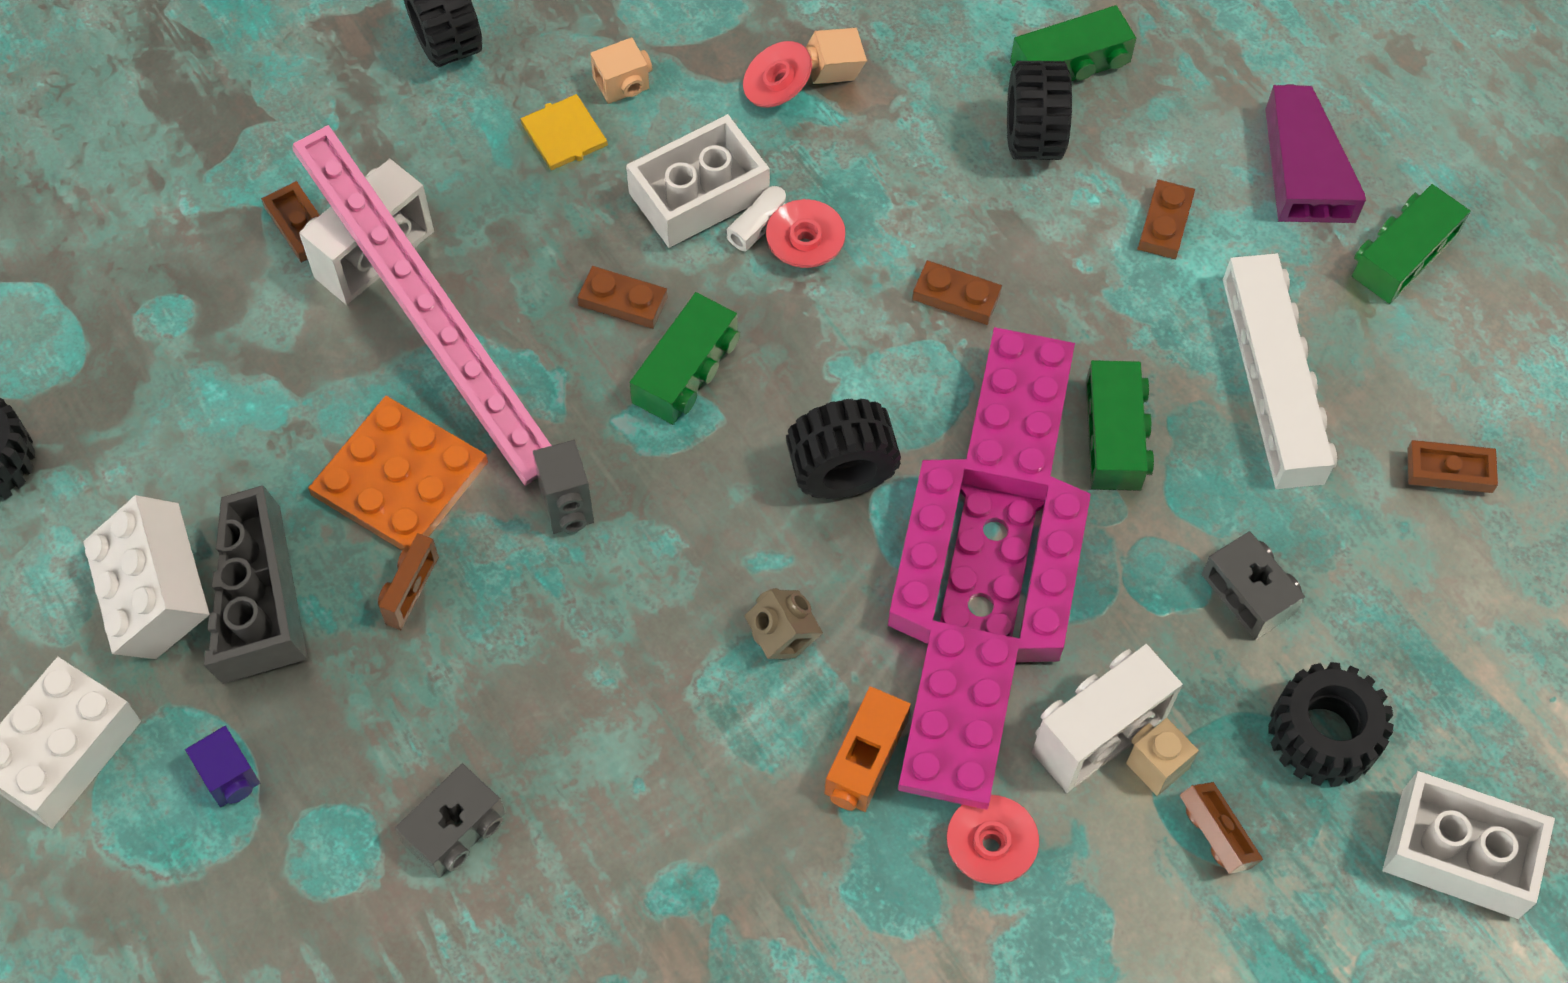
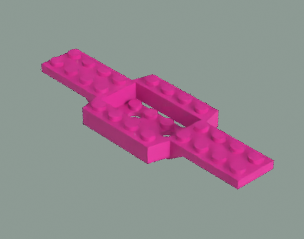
M994 327L967 459L922 461L888 619L889 627L928 644L898 791L988 810L1015 663L1060 661L1066 639L1091 496L1086 491L1050 476L1075 347L1073 342ZM961 492L965 501L940 622L933 621L959 494ZM1043 509L1019 638H1015L1012 636L1035 514ZM999 522L1006 527L1008 534L1004 539L994 541L985 536L983 528L987 523ZM974 597H984L992 603L993 610L987 616H976L969 610L968 602Z

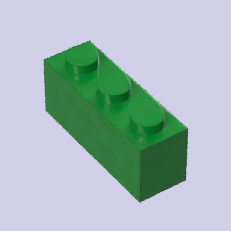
M1114 5L1014 37L1010 63L1014 66L1016 61H1065L1070 72L1071 82L1085 80L1093 74L1109 69H1118L1130 63L1137 38L1118 6Z
M1433 184L1421 195L1416 192L1412 194L1402 207V214L1398 218L1391 216L1378 232L1379 237L1374 242L1368 239L1354 256L1358 263L1351 277L1388 304H1391L1460 233L1471 210Z
M695 292L629 382L631 402L672 425L675 424L682 413H689L695 404L699 388L704 382L708 384L712 381L718 370L719 360L725 352L731 353L739 341L740 332L738 331L737 313Z
M1091 360L1086 378L1091 490L1141 491L1146 475L1153 474V450H1147L1146 439H1149L1151 435V414L1144 413V402L1147 403L1149 397L1148 378H1142L1141 362Z

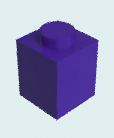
M226 725L185 749L220 808L228 803L234 804L242 801L251 794L254 787L261 784Z

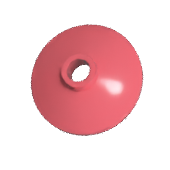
M783 41L773 44L760 52L748 66L743 79V90L750 102L759 107L770 108L786 103L795 97L807 83L812 71V60L808 50L798 42Z
M810 199L794 200L780 206L771 215L766 227V240L772 253L784 263L800 268H813L830 262L839 254L845 242V225L840 215L825 203ZM802 239H808V240H810V241H809V242H803V241H800V240H802Z
M991 795L988 810L967 805H961L956 810L947 830V847L953 862L966 876L980 883L999 885L1020 878L1030 869L1038 853L1039 834L1033 818L1024 807L1012 799ZM987 839H993L998 842L1000 848L996 851H989L983 846V842Z

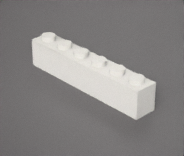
M1278 253L1230 258L1223 283L1275 489L1325 485L1332 469L1337 465V452L1334 444L1328 442L1326 434L1327 415L1325 409L1318 405L1316 397L1318 389L1317 378L1313 371H1309L1307 364L1308 345L1306 338L1300 337L1297 326L1299 312L1296 303L1291 302L1288 293L1290 286L1287 269H1282Z

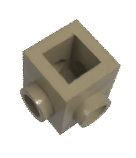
M778 588L767 590L756 599L757 604L744 615L752 629L754 640L761 646L767 659L796 658L823 634L811 612L812 609L809 601L799 590H779Z

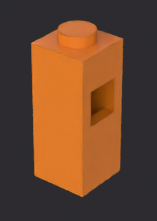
M869 686L826 777L824 794L830 796L831 802L845 810L853 811L857 808L866 812L908 722L911 703Z

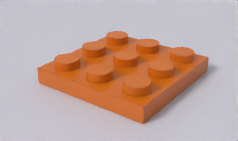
M385 395L308 489L314 498L400 550H403L405 546H411L417 533L427 537L432 534L487 465L488 458L484 452Z

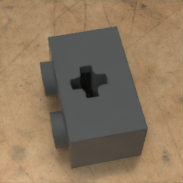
M575 439L534 450L533 456L540 491L553 534L577 532L586 525L594 523L589 483Z
M1248 531L1210 555L1201 574L1255 640L1294 616L1305 598L1296 578L1284 572L1274 560V555L1268 545L1258 541L1251 531Z
M462 763L395 827V830L401 842L440 878L447 870L452 872L459 868L469 856V849L481 837L486 839L494 834L502 824V817L506 813L501 798ZM451 819L456 823L462 822L457 828L452 824L446 826V823Z

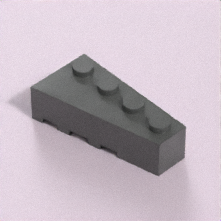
M263 485L221 497L216 543L219 557L217 571L213 572L212 588L215 590L213 613H209L208 631L211 635L209 650L205 651L204 666L222 684L308 658L280 506Z

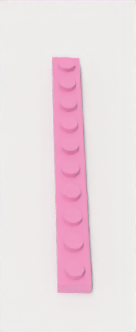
M327 125L293 143V152L524 486L537 479L533 451L552 445L331 127Z

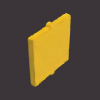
M577 94L554 104L547 103L545 108L520 118L521 124L551 171L574 160L582 161L583 156L608 146L605 136Z

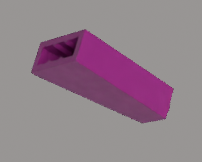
M1294 84L1273 85L1265 111L1278 222L1356 223L1366 202L1365 193L1313 87Z

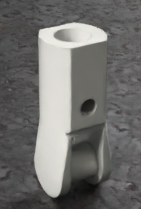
M771 186L765 189L753 205L727 228V239L737 249L745 252L766 233L767 223L771 215L780 206L785 204V191L778 186Z

